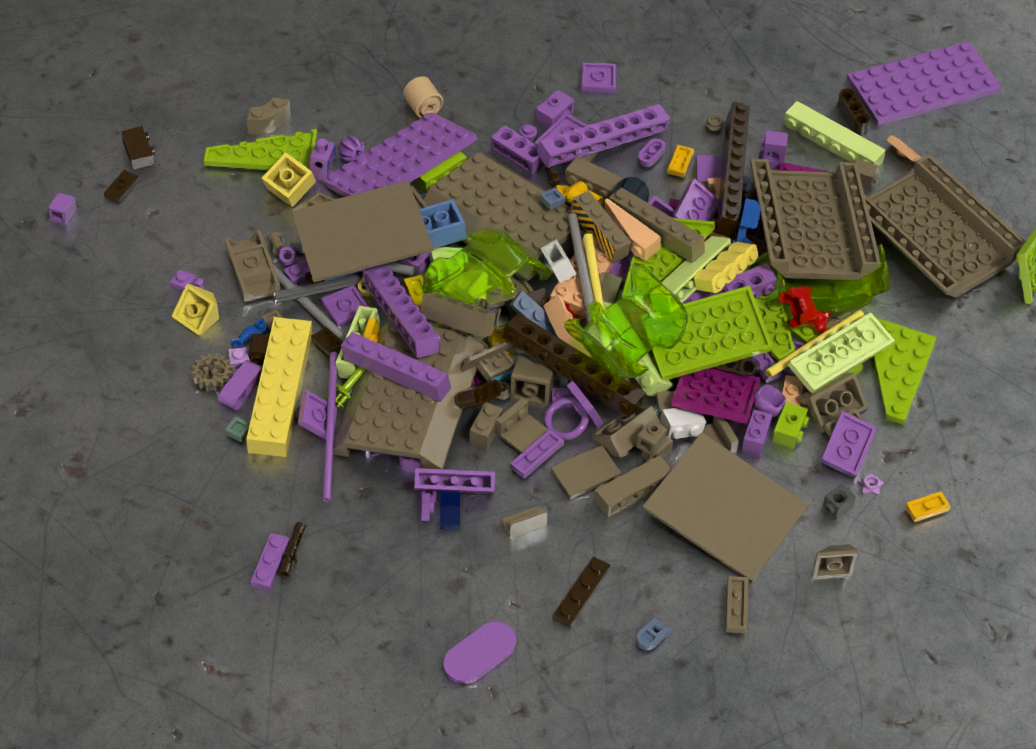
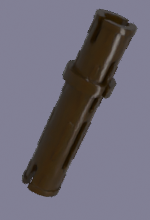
M297 522L294 525L287 550L282 555L283 561L278 574L283 578L291 577L294 564L298 561L297 555L307 530V525L302 522Z

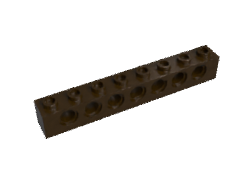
M520 313L506 324L502 336L503 339L568 380L573 381L576 385L630 418L641 407L646 394L645 391Z

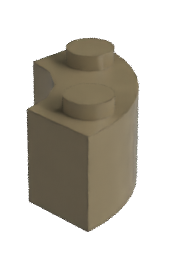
M272 97L270 102L263 106L251 107L247 117L248 134H266L282 127L291 115L290 100Z

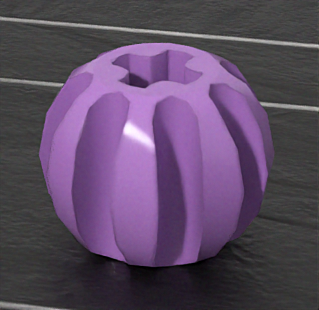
M347 136L341 140L338 146L339 155L344 161H355L359 155L365 153L364 143L358 137Z

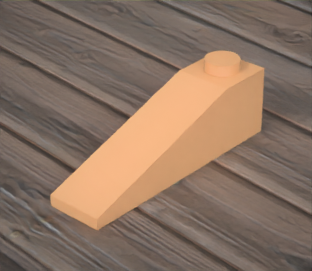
M608 198L605 199V211L631 241L630 250L635 256L646 261L661 249V237Z

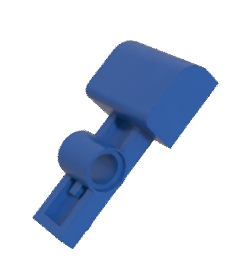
M745 199L737 238L732 240V244L734 242L752 244L749 239L745 238L746 231L754 232L758 225L761 208L757 201Z

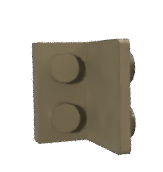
M521 398L496 419L495 434L518 452L523 453L549 430L528 414V401Z

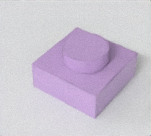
M247 347L228 349L229 360L233 369L239 368L244 361H249Z

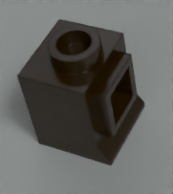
M251 333L252 340H250L248 349L249 359L254 364L263 365L270 335Z

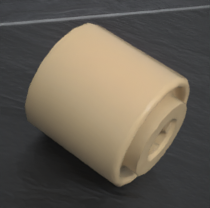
M425 76L414 78L403 90V97L420 118L427 113L436 114L442 108V96L429 78Z

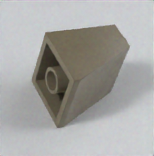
M519 353L511 376L510 400L519 401L521 398H524L530 404L548 407L556 371L529 354Z

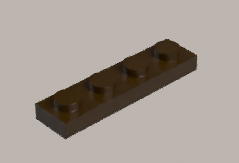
M593 556L553 614V620L571 628L610 571L611 565Z

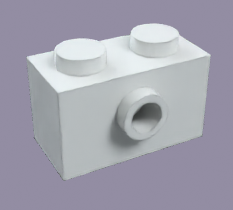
M557 239L540 248L548 261L545 264L550 274L554 272L560 283L576 275Z
M678 408L663 409L659 419L661 424L667 428V436L670 439L696 437L701 432L703 433L706 424L702 414Z

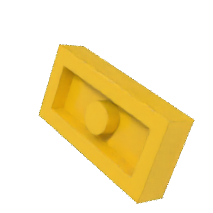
M422 275L404 279V285L408 294L411 296L413 303L418 305L419 310H421L423 294L429 293Z
M942 491L906 502L905 505L914 522L947 512L951 507Z

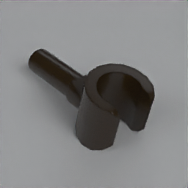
M545 167L546 172L550 175L548 178L549 184L552 187L560 184L558 180L560 175L558 173L554 174L549 167Z

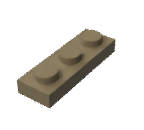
M728 576L726 632L747 633L749 577Z

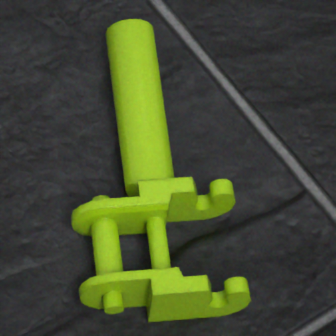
M359 366L343 386L336 383V388L340 391L336 397V407L343 408L342 404L346 399H351L348 391L366 371L365 368ZM343 394V395H344L343 398L338 402L337 400H338V399L341 397V395Z

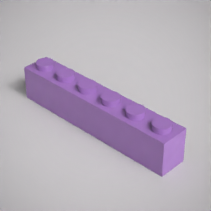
M351 332L341 344L345 360L439 402L442 401L451 389L448 373L354 332Z

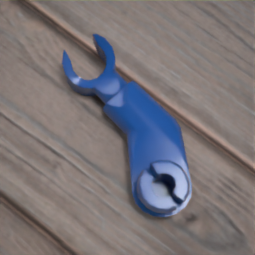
M258 319L255 324L245 328L238 339L234 338L231 340V347L243 348V343L249 340L251 333L260 334L265 332L267 328L266 321Z

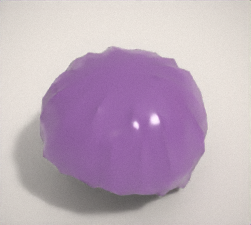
M765 384L754 392L753 407L755 410L772 414V418L781 414L786 397L778 389Z

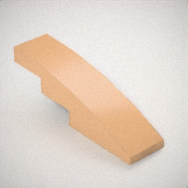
M556 295L543 306L558 338L591 357L582 331L576 326L572 314L567 311L562 297Z

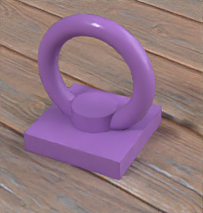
M573 381L567 387L574 397H564L556 400L548 407L544 416L545 427L552 430L563 440H570L579 436L586 429L589 418L597 428L604 424L595 408ZM563 405H572L581 416L579 425L570 432H559L552 425L554 412Z

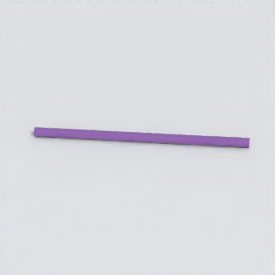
M337 352L330 353L323 483L324 502L331 501Z

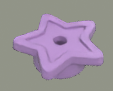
M872 473L864 479L858 480L863 486V494L872 492L879 495V487L884 484L883 481H880Z

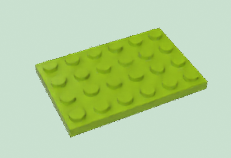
M750 286L681 304L673 312L659 310L641 315L646 336L663 380H669L773 351L772 342Z

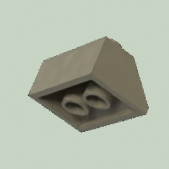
M847 372L812 394L810 391H807L798 396L801 407L808 409L807 417H810L809 420L821 433L826 432L823 426L838 418L842 411L847 413L856 408L860 413L868 408L855 373Z
M641 406L630 418L620 413L590 435L589 438L597 446L602 445L610 457L622 458L629 453L630 449L637 447L638 435L650 420L659 424L661 422L652 406Z

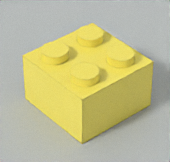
M286 152L262 177L265 187L291 207L316 182L313 172Z

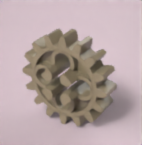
M208 353L207 357L201 355L200 361L195 359V365H191V378L194 384H199L200 389L204 386L206 391H209L210 388L216 391L218 386L223 389L224 383L227 384L233 376V366L230 364L229 359L225 360L224 355L218 357V353H215L214 356Z

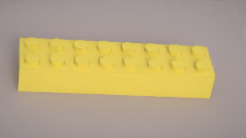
M274 317L246 439L248 453L287 457L295 420V411L298 406L312 340V321Z

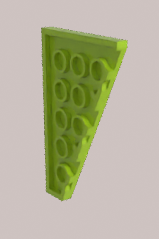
M674 218L704 236V239L715 229V222ZM662 244L661 249L646 261L633 254L622 299L642 302L685 258Z
M766 252L758 257L753 264L747 265L743 272L768 263L777 279V291L758 297L755 300L773 345V351H769V353L777 361H780L794 352L795 347L784 304H781L778 299V295L781 292L776 271L770 264L769 255Z
M875 317L895 340L891 346L873 356L878 386L882 395L885 419L904 425L937 337Z

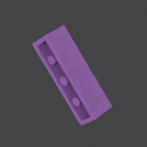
M415 468L414 491L494 494L495 472Z

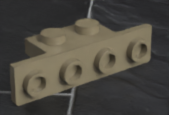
M508 341L501 344L498 342L488 350L485 348L476 355H469L464 360L465 363L460 370L464 372L476 366L484 378L489 381L514 369L516 363L507 352L514 350L516 346Z

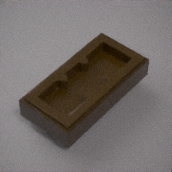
M123 170L104 192V197L120 204L140 181L139 176Z
M327 327L311 335L312 341L328 356H330L331 352H337L339 355L343 341Z

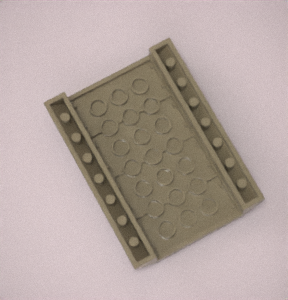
M480 152L431 186L423 199L427 206L454 199L465 222L467 239L462 241L526 281H529L540 272V261L545 258L540 248L556 239L561 245L571 237L568 215L571 214L570 205L565 203L549 210L540 200V194L546 192L545 189ZM579 223L580 230L586 233L587 231Z
M930 154L916 161L914 171L869 197L865 195L871 224L946 295L955 298L1009 267L1016 260L1017 253L1026 242Z
M750 159L757 199L761 208L760 214L770 264L785 278L859 280L881 268V261L857 163L839 162L836 173L770 170L768 159Z
M388 322L379 328L377 343L448 373L451 389L442 401L439 402L366 369L354 385L351 399L348 401L334 438L333 455L349 457L351 449L419 458L423 468L443 469L463 411L458 404L457 395L460 391L471 387L477 371L476 366L464 372L460 369L465 363L464 360L471 354H478L484 349V345L468 334L459 333L457 330L433 327V330L439 334L441 340L439 353L417 358L392 322Z

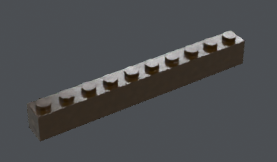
M734 101L726 120L715 233L730 237L734 236L740 222L750 111L749 105Z

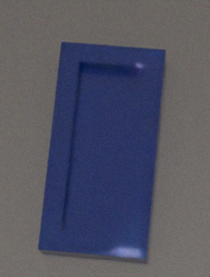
M440 492V529H460V492Z

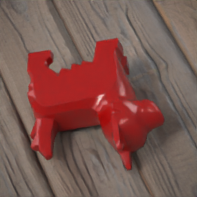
M807 286L794 287L778 295L781 304L786 302L790 304L789 307L794 317L789 321L792 328L811 326L817 333L827 331L826 325L829 322V316L833 314L832 312L816 310L809 294L812 293L810 288Z

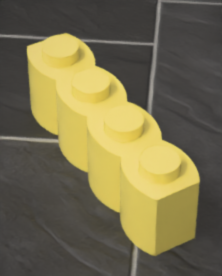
M734 242L727 251H723L705 269L697 272L694 277L696 290L712 293L721 291L725 284L730 283L737 274H741L747 265H751L757 260L759 255L756 244Z

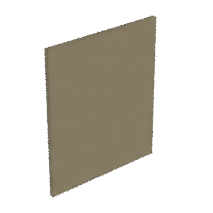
M409 181L291 211L314 282L434 251V246L430 240Z
M701 432L647 502L643 504L642 508L742 577H749V582L752 583L805 510L808 509L809 504Z

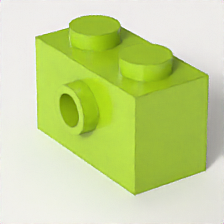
M786 402L775 427L772 442L794 449L796 443H800L804 434L802 428H807L810 417H807L808 409Z

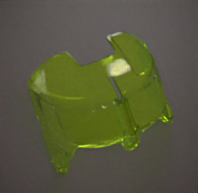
M481 228L468 234L466 238L472 242L451 258L438 257L431 263L424 276L422 292L424 294L437 292L472 304L497 287L504 296L513 295L515 286L510 277L525 263L539 273L540 280L548 279L551 271L539 260L530 256L506 232L500 229ZM472 253V254H474L475 256H477V257H479L480 259H482V260L485 262V265H484L480 260H478L477 258L473 257V256L470 255V254Z
M882 244L877 246L881 268L859 280L785 278L777 271L778 295L790 288L807 286L812 290V293L809 294L816 310L843 313L863 308L870 304L875 296L890 290V276L887 262H885L884 248ZM831 285H834L835 294H831Z
M634 263L629 267L631 273L630 296L615 302L605 310H603L599 302H592L589 305L592 321L584 329L580 326L579 319L573 318L564 322L566 331L576 341L580 342L602 367L617 376L626 378L639 377L648 371L647 366L637 362L654 347L659 346L667 349L675 347L682 339L688 321L687 311L681 301L641 263Z

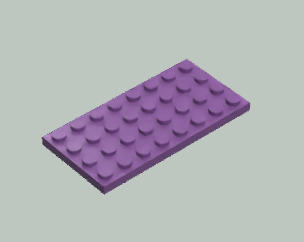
M970 41L847 74L848 82L877 126L998 93L1002 88Z
M427 113L419 120L412 122L411 125L385 139L382 143L372 147L363 155H359L355 161H351L337 171L330 173L327 178L322 179L323 185L347 197L404 181H409L410 183L475 142L477 136L475 133L435 113Z

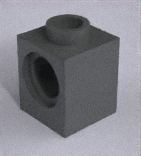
M841 483L825 495L822 507L826 513L838 519L853 508L856 496Z

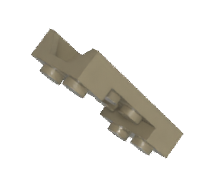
M256 230L250 239L235 242L229 237L224 238L225 249L235 270L244 302L272 296L274 292L281 291L280 282L260 230Z

